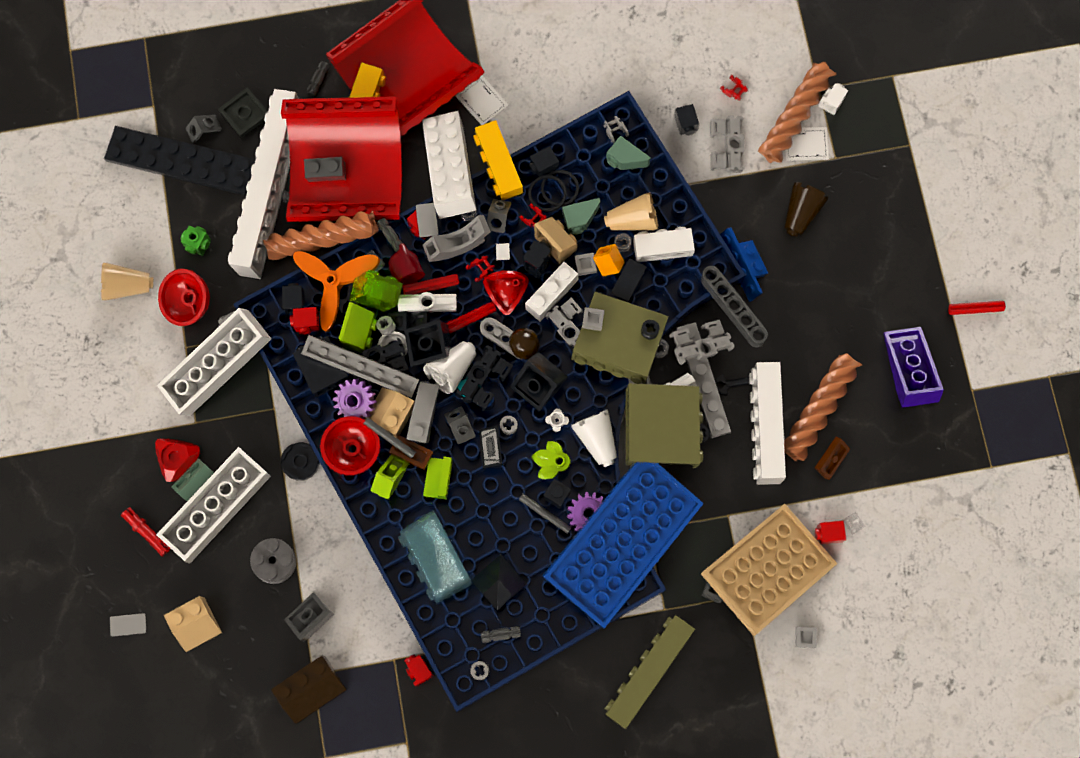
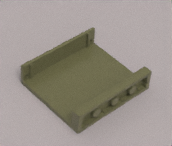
M595 292L589 308L604 310L602 330L581 328L571 359L581 365L593 366L598 371H607L616 377H625L634 383L646 384L669 316ZM646 320H654L659 324V333L655 339H646L641 334L642 325ZM651 326L650 328L647 327V332H653L654 328Z
M632 383L627 385L626 465L632 466L636 462L691 464L693 468H697L700 465V462L703 460V451L700 450V443L703 441V432L700 431L703 414L700 412L702 393H699V386Z

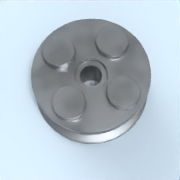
M270 538L261 541L255 546L251 553L250 565L254 574L262 581L278 584L286 581L293 574L296 567V556L286 542ZM272 559H276L274 564H271Z

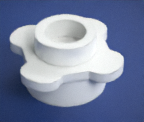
M555 409L550 416L545 418L546 423L550 424L555 432H559L563 425L569 423L568 417H565L560 409Z

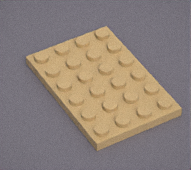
M784 504L704 570L701 575L752 635L755 636L837 563Z

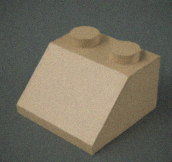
M550 217L534 225L535 238L539 242L543 241L550 246L551 255L559 264L577 251L576 238L571 233L569 235L566 233L564 225L559 220L555 221L553 217Z
M382 387L375 399L377 403L373 404L375 410L369 411L371 416L367 418H370L397 438L398 435H401L412 415L415 401L399 392Z
M201 596L164 615L173 635L185 652L222 633L206 599Z

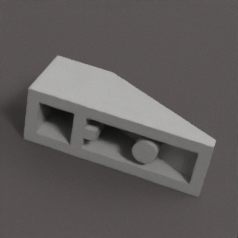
M420 382L410 419L407 440L429 443L439 385Z

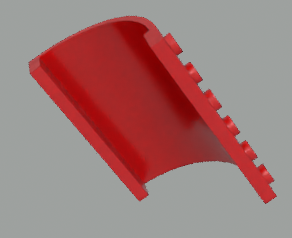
M424 0L397 1L326 53V56L351 91L361 63L383 69L386 82L384 87L380 88V97L397 98L401 136L405 135L413 126L420 124L422 119L433 114L437 108L448 103L453 96L464 91L469 84L477 81L485 73L480 65L469 61L447 39L421 2Z
M397 98L283 99L281 117L286 119L290 152V192L286 212L287 222L337 221L340 216H347L352 219L359 211L369 215L373 211L375 220L386 218V220H400L402 149ZM342 157L346 162V180L309 182L305 178L304 159Z

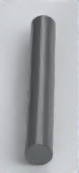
M367 418L363 423L410 458L415 455L416 451L370 418Z
M522 494L519 498L522 503L568 534L571 530V526L525 494Z

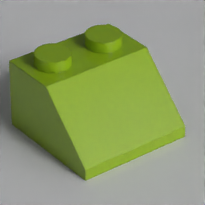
M349 302L338 339L344 349L362 353V351L372 346L373 338H371L372 331L377 329L376 323L378 320L373 312L352 302Z

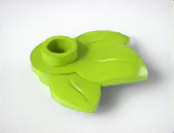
M548 441L546 450H538L532 456L534 462L541 466L538 477L541 479H552L558 472H563L570 466V457L563 452L561 445L554 441ZM562 458V464L558 465V459Z

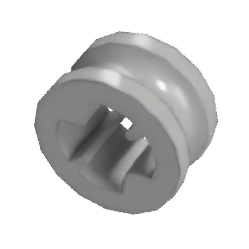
M383 316L378 319L376 327L382 335L387 336L394 332L396 324L391 317Z
M512 416L503 417L500 421L501 431L507 435L516 432L518 427L517 420ZM508 420L511 421V424L514 423V426H511V430L503 427Z
M482 661L475 662L471 667V675L477 680H483L489 674L488 666ZM482 665L484 666L485 674L483 676L480 674V677L475 675L476 670L474 669L476 666L480 667Z

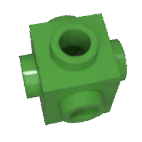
M189 226L181 236V243L185 250L191 254L197 253L201 256L208 249L211 241L206 230L199 226L195 228Z

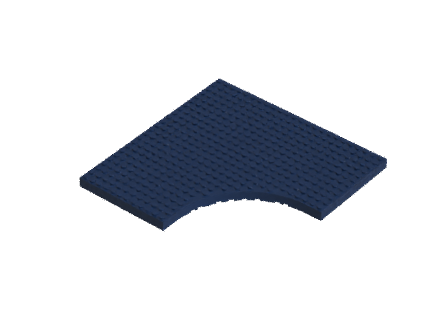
M630 91L621 94L510 154L522 183L523 193L503 200L511 202L504 233L490 231L484 237L485 241L470 251L449 259L429 262L423 244L430 238L427 237L425 240L421 237L417 238L410 231L411 227L407 222V218L416 211V206L401 213L400 220H388L389 226L393 228L399 240L406 245L408 250L414 252L419 259L425 276L418 282L453 274L458 275L459 285L429 291L431 294H456L457 311L433 312L430 314V322L440 319L447 323L478 307L493 302L484 287V279L475 282V278H479L482 274L480 268L475 265L468 270L466 269V266L470 265L477 258L480 260L482 256H488L487 261L491 266H495L492 272H488V275L498 271H516L526 275L529 279L522 298L511 314L504 315L496 306V312L450 333V349L463 341L472 343L476 348V356L461 381L466 379V375L476 360L480 362L486 352V346L492 347L494 352L496 350L501 353L500 358L512 364L513 368L504 382L501 381L498 373L494 372L493 374L491 371L481 386L484 388L483 391L494 394L485 411H482V407L472 401L471 403H466L456 396V391H459L458 388L450 394L439 390L429 443L412 441L433 451L432 458H452L453 463L447 500L425 497L423 493L428 465L424 471L410 463L396 490L389 499L372 492L371 488L376 473L391 455L389 451L392 444L380 435L378 458L363 473L357 475L339 474L333 471L322 457L320 444L323 433L331 423L344 417V414L338 415L339 408H334L337 401H334L333 398L338 397L335 390L340 389V387L338 386L315 398L292 353L296 352L298 347L305 345L308 335L316 338L328 336L332 344L343 348L338 338L349 303L344 307L343 314L338 309L333 328L329 332H325L320 323V308L324 285L300 268L234 303L236 310L238 308L249 310L272 338L259 352L456 712L461 711L602 629L598 623L542 577L578 533L575 532L576 526H571L572 528L567 534L522 503L519 498L522 494H525L569 526L570 522L573 521L567 518V515L572 514V512L568 511V507H574L571 503L572 499L578 501L577 496L579 494L583 498L585 497V492H588L589 497L596 493V498L599 499V497L603 496L602 502L620 481L619 438L626 406V387L629 384V380L625 377H616L607 371H598L593 366L587 364L581 365L576 363L575 360L571 359L574 346H569L557 332L558 327L550 318L546 319V317L538 321L526 310L525 303L561 265L551 255V263L547 269H544L540 279L533 277L524 270L523 256L530 250L532 243L538 241L535 238L534 227L531 226L530 228L519 218L522 215L524 219L529 220L536 214L529 206L531 204L529 200V187L538 178L537 174H533L529 168L530 156L550 146L559 161V169L557 170L568 171L576 177L579 184V192L577 198L569 205L600 198V208L588 228L580 234L573 235L577 240V251L563 262L577 272L574 258L576 255L594 253L595 255L600 247L616 244L625 262L620 272L616 274L602 276L596 265L597 273L578 276V281L555 305L560 307L570 298L577 303L583 310V313H576L571 321L579 330L582 328L585 307L589 308L595 292L628 302L612 294V291L628 260L631 258L636 261L633 243L634 235L646 230H611L610 227H606L604 216H607L608 211L645 193L650 192L652 195L653 206L658 220V230L667 229V231H671L678 227L691 228L695 249L693 256L639 262L647 266L628 303L669 316L660 342L686 316L713 299L701 282L702 273L706 267H717L732 287L742 283L746 276ZM614 116L620 118V122L623 121L629 136L626 137L625 132L620 129L613 131L612 135L615 142L622 136L651 157L648 167L620 170L608 164L606 160L607 151L614 143L611 142V139L606 134L607 128L603 126L605 125L604 121L608 123L615 119ZM617 123L611 125L610 128L613 129L617 127ZM486 168L471 175L476 211L439 219L436 212L438 235L455 232L465 227L478 215H484L487 222L488 210L493 199L501 200L500 195L496 196L493 188L495 182L493 178L489 179ZM566 174L552 175L559 178L566 187L567 195L565 202L571 200L576 192L574 180ZM542 179L533 186L531 191L532 199L542 208H553L555 206L549 204L542 196ZM546 180L544 184L545 195L549 200L560 203L564 196L562 186L556 180ZM433 196L418 205L434 203ZM562 207L551 212L542 211V214L547 216L546 218L553 217L555 221L559 220L564 225V230L567 233ZM537 216L533 222L537 223L541 218ZM499 219L491 220L492 225L495 227L502 225ZM380 228L378 232L369 238L356 239L345 243L318 258L331 270L335 271L344 263L360 256L371 254L379 257L380 263L372 273L359 280L368 284V293L363 297L354 295L353 301L358 302L359 306L373 312L377 320L383 316H389V313L398 312V295H404L403 287L396 286L389 270L390 257L396 251ZM657 230L647 231V232H648V233H655ZM509 243L510 260L496 259V244ZM484 262L480 264L484 270L487 269ZM706 274L707 279H715L713 274ZM290 283L302 285L305 291V308L316 307L319 312L320 331H311L310 334H299V332L295 331L294 327H291L290 315L293 314H285L282 309V286H288ZM348 284L343 285L341 288L340 300L345 298ZM356 288L357 291L364 292V289ZM722 288L717 290L719 294L726 292ZM425 300L422 305L430 306L432 301ZM485 318H494L512 331L525 327L533 330L539 340L538 352L568 376L559 391L540 412L510 387L528 359H518L484 337L480 331V324ZM489 326L486 330L491 332L494 328ZM568 328L565 331V336L573 338L576 332L573 328ZM378 329L372 331L371 338H373L371 348L377 346L382 336ZM504 337V338L502 339V341H503V342H508V341H509V338H508V337ZM351 351V352L356 353V354H358V355H363V353ZM374 351L370 354L369 358L377 362L380 359V354ZM407 353L404 358L410 370L404 373L419 379L412 398L408 397L415 401L420 382L435 384L436 381L433 378L429 380L423 367L427 363L410 367ZM383 363V365L391 367V364ZM480 370L473 372L474 377L477 379L484 377L483 372ZM348 374L351 381H353V375ZM376 383L371 385L372 393H376L374 400L383 387ZM353 396V402L357 405L358 400ZM458 407L464 409L475 433L474 438L461 444H457L450 425L444 416L445 413ZM555 409H560L564 416L569 419V423L563 425L559 432L553 431V427L545 421V418L550 416ZM608 410L617 458L614 459L615 463L604 467L603 464L599 465L571 425ZM456 413V414L452 415L451 417H456V416H458L460 413ZM512 416L517 420L518 427L515 433L507 435L501 431L500 421L503 417ZM411 417L400 435L406 439ZM508 420L503 427L511 430V426H514V423L511 424V421ZM498 426L503 467L483 469L479 430ZM548 441L557 442L561 445L563 452L570 457V466L567 470L558 472L552 479H541L538 477L541 466L534 462L532 456L538 450H546ZM351 446L349 451L355 452L356 447ZM558 459L557 464H562L563 459ZM554 479L571 489V493L561 509L547 502L543 497ZM586 510L583 515L589 519L594 512ZM501 554L527 585L497 611L471 580ZM654 568L650 570L608 625L666 591ZM520 627L521 636L518 638L510 637V639L482 642L481 632L483 631L492 632V630ZM482 661L488 666L489 674L485 679L477 680L471 675V667L475 662ZM484 666L475 667L476 676L480 677V674L482 676L485 674Z

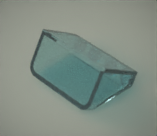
M434 510L400 531L401 536L398 539L403 548L408 547L410 553L407 556L411 564H416L420 570L416 573L421 583L426 582L428 586L426 592L431 601L435 599L436 603H439L472 585Z

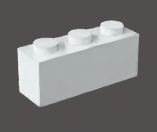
M678 227L671 231L660 229L655 233L642 231L634 235L633 239L637 262L693 256L695 250L692 229H686V227Z
M563 262L525 303L526 310L538 321H541L545 314L550 312L578 281V273Z

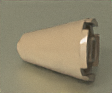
M645 193L608 211L607 216H604L606 227H610L611 230H658V220L651 193Z
M110 263L102 264V300L148 293L149 289H153V277H150L149 273Z

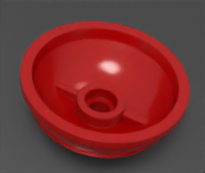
M177 269L170 272L161 282L158 292L159 308L163 316L170 323L177 326L191 325L205 314L209 306L210 295L205 281L194 271Z
M354 416L340 418L331 423L323 433L320 444L321 454L325 463L333 471L342 475H357L368 470L377 460L380 452L379 435L363 424L365 422L364 419ZM351 446L356 447L355 452L349 451Z

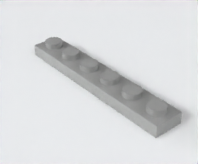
M696 322L677 327V331L688 328L690 332L688 334L689 338L693 342L701 340ZM701 344L702 352L706 353L703 344ZM696 357L687 359L690 373L695 379L696 385L699 386V393H702L701 407L711 438L731 433L708 359L697 360Z
M308 335L301 353L411 398L419 381L416 377L311 335Z

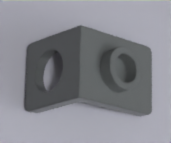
M215 115L194 116L186 127L192 143H196L202 133L222 130ZM193 126H195V128H196V135H195V136L193 135V132H192V127H193Z
M493 199L487 217L490 231L505 232L511 202ZM499 219L502 225L495 227L492 225L491 220Z
M462 407L444 414L457 444L475 437L469 419ZM456 413H460V414H459L458 416H456V417H451L452 415H454V414H456Z

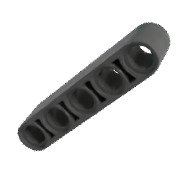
M715 266L706 267L701 277L703 286L748 343L755 348L761 347L768 337L765 327L719 269ZM706 274H713L715 279H707ZM720 288L725 289L727 294L721 295L717 290ZM735 303L739 309L733 310L729 304ZM746 318L750 320L751 324L744 325L741 319ZM758 333L763 339L756 340L753 334Z

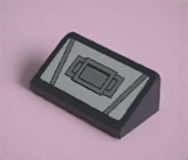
M498 426L479 430L483 469L503 467Z

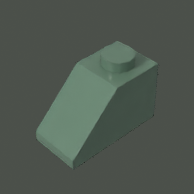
M622 136L617 139L606 155L608 164L620 170L648 167L651 157Z
M600 198L562 207V214L568 234L573 233V235H577L588 228L600 208Z

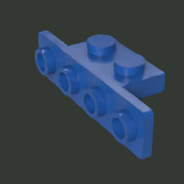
M727 228L720 235L746 276L741 285L748 300L753 301L763 293L756 278L764 277L768 274V271L753 240L739 243L732 228Z

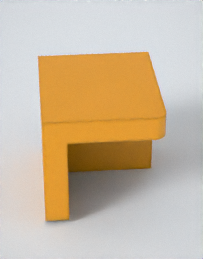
M616 244L600 247L593 257L602 276L619 273L625 263Z

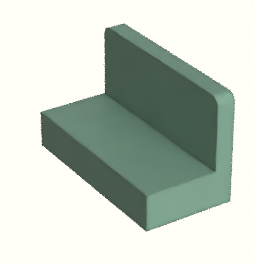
M198 458L173 484L172 488L183 499L188 501L214 472Z

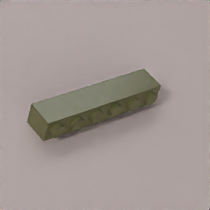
M676 615L673 619L668 617L663 625L665 628L661 635L657 633L651 643L654 645L650 651L645 650L640 657L642 661L638 668L634 666L628 675L631 679L627 684L623 682L617 690L619 694L615 701L611 699L605 707L607 710L605 715L624 729L628 727L695 630Z

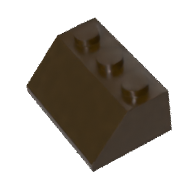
M322 655L271 690L281 707L293 722L297 724L347 689L326 656Z

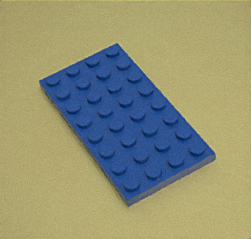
M636 462L620 479L542 577L602 628H605L704 503L658 463Z

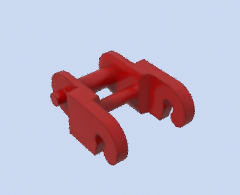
M731 74L729 78L736 84L735 87L729 90L721 86L720 90L728 97H734L735 100L740 101V96L743 92H748L747 86L742 84L743 81L737 77L734 78ZM737 87L741 89L738 93L734 92Z
M532 203L529 206L536 212L535 216L529 220L524 219L522 215L519 217L530 228L536 224L533 221L537 216L541 218L538 222L547 219V216L542 214V210L536 206L534 207Z
M482 256L480 260L477 258L470 265L466 266L468 270L476 265L482 271L479 278H475V282L488 276V272H492L495 268L494 265L491 266L487 261L488 256ZM483 262L487 266V269L485 270L480 265Z

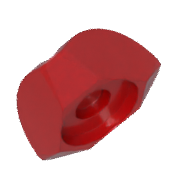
M516 271L494 272L483 280L489 297L504 315L511 314L529 282L526 275Z
M164 438L157 439L155 442L159 466L167 482L178 480L199 457L200 449L195 444Z

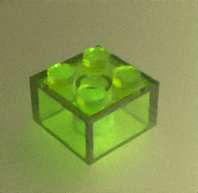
M368 270V272L366 271L355 278L349 300L378 310L387 311L397 306L403 283L398 282L394 277L386 276L385 278L379 276V273L376 271Z

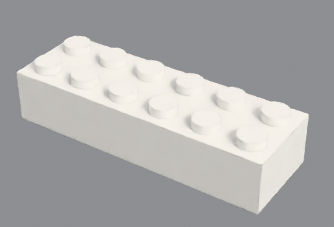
M455 111L422 119L433 202L439 219L476 211L464 129L459 112Z
M238 308L157 386L179 415L191 416L272 338L249 310Z
M757 362L755 367L752 368L751 373H749V384L753 386L752 392H750V403H753L750 417L751 422H754L751 439L755 441V448L752 449V459L756 460V466L753 468V479H757V485L781 484L786 478L780 362Z
M238 447L156 535L184 561L191 563L271 476Z

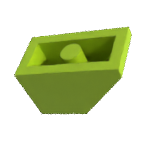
M390 455L376 473L371 491L389 499L400 483L409 463Z

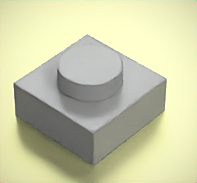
M594 253L576 255L574 257L578 276L597 273L596 263L593 259Z
M585 307L582 328L601 331L604 310Z
M796 627L795 647L817 648V628Z

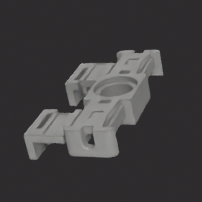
M728 116L727 119H712L710 121V138H713L718 133L726 136V152L718 154V152L713 151L710 155L711 170L715 168L726 169L728 173H742L744 167H741V155L744 153V134H741V122L744 119L742 116H737V118ZM730 141H737L740 145L739 148H733L730 145Z
M570 298L562 306L552 308L553 310L546 313L545 317L546 319L550 318L558 327L557 332L569 346H575L580 330L571 320L573 315L576 313L582 314L583 310ZM568 328L575 330L576 333L573 338L565 336V331Z
M720 320L705 323L701 326L702 329L709 331V338L693 342L689 338L688 334L690 332L688 328L672 332L669 335L670 338L674 337L675 343L678 346L674 351L679 364L682 365L687 359L696 357L697 360L716 355L717 351L724 349L731 351L734 349L733 342L730 343L731 336L729 333L724 334L725 332ZM701 344H705L708 347V353L702 352Z

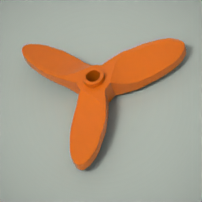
M303 251L294 252L293 259L299 268L324 285L320 308V323L325 332H329L335 324L339 309L340 290L343 285L357 282L372 273L380 263L379 257L371 254L360 256L344 263L333 271L324 262Z

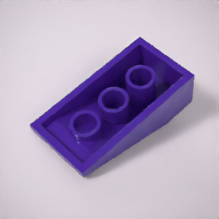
M915 327L884 332L895 388L901 407L939 402L944 389L922 328Z

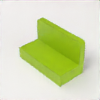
M452 458L430 459L423 493L425 497L447 500L453 463Z

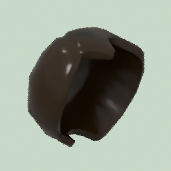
M526 327L520 328L510 335L509 346L515 357L525 360L538 353L539 340L533 330Z

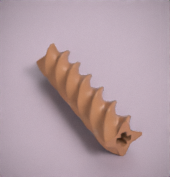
M826 62L813 63L812 68L806 73L803 82L797 87L794 97L787 103L785 111L778 117L775 126L769 131L766 141L759 147L758 152L769 163L774 161L781 163L783 161L782 151L792 147V136L799 134L802 130L801 121L809 119L811 117L810 107L819 104V92L827 90L829 88L828 78L837 75L828 67Z
M359 211L352 219L347 216H340L335 223L323 220L318 227L307 224L300 232L295 229H288L284 236L272 233L267 241L263 240V243L267 249L268 259L280 260L286 256H293L294 252L297 251L311 252L322 247L327 248L339 243H349L356 239H366L378 232L379 228L375 222L373 211L370 215Z
M849 354L839 355L833 361L829 373L823 377L819 389L813 393L809 405L803 409L799 421L793 425L790 436L784 440V452L793 460L804 461L807 458V447L817 442V431L826 427L828 423L827 415L836 411L837 399L846 395V383L855 380L857 377L856 367L862 366V364L854 360Z

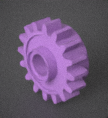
M350 379L346 380L345 384H339L340 389L335 390L338 397L333 398L334 401H337L334 408L340 409L338 415L344 414V417L354 416L362 419L370 417L369 411H374L373 404L377 403L374 400L376 393L371 391L372 386H366V381L359 383V379H353V381ZM353 396L358 400L357 405L353 402Z
M585 492V497L582 498L580 494L577 496L578 501L572 499L571 503L574 507H568V511L572 512V514L567 515V518L573 520L570 522V526H576L575 532H578L588 520L584 517L583 513L586 510L595 512L602 503L603 496L597 499L596 493L589 497L588 492Z

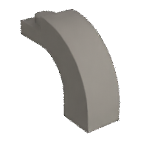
M478 215L465 227L455 232L432 236L423 244V248L429 262L449 259L470 251L485 241L484 237L490 233V229L484 215Z

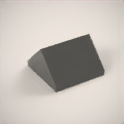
M313 592L284 620L301 641L306 642L334 614Z

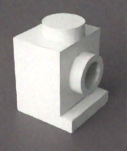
M835 83L832 89H827L818 107L835 115L848 90L843 85Z

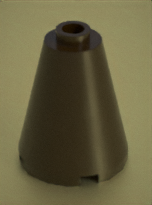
M800 182L793 184L784 227L787 229L786 233L794 237L803 234L829 198V196H825L824 192L812 186L800 187L802 184Z

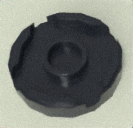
M304 442L289 445L281 456L283 472L290 479L296 481H305L311 478L317 472L320 465L311 445Z

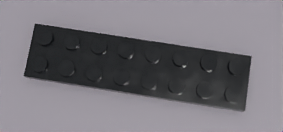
M116 125L104 156L106 162L245 196L247 195V183L251 180L252 176L251 167L256 159Z

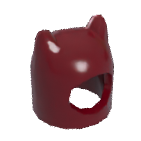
M401 243L399 250L389 260V270L397 287L416 283L425 276L417 255L408 250L404 243Z

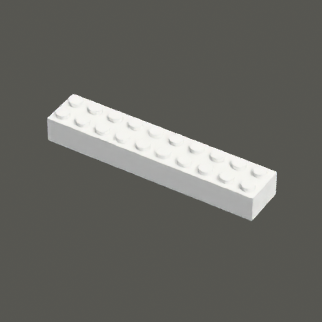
M274 89L273 95L269 99V111L265 114V126L260 133L261 142L259 147L256 148V161L251 167V180L247 183L246 199H243L242 214L237 221V233L233 236V249L228 255L229 265L239 276L261 279L267 257V249L263 240L267 241L270 234L273 233L290 168L286 119L281 117L282 100L299 99L296 92Z

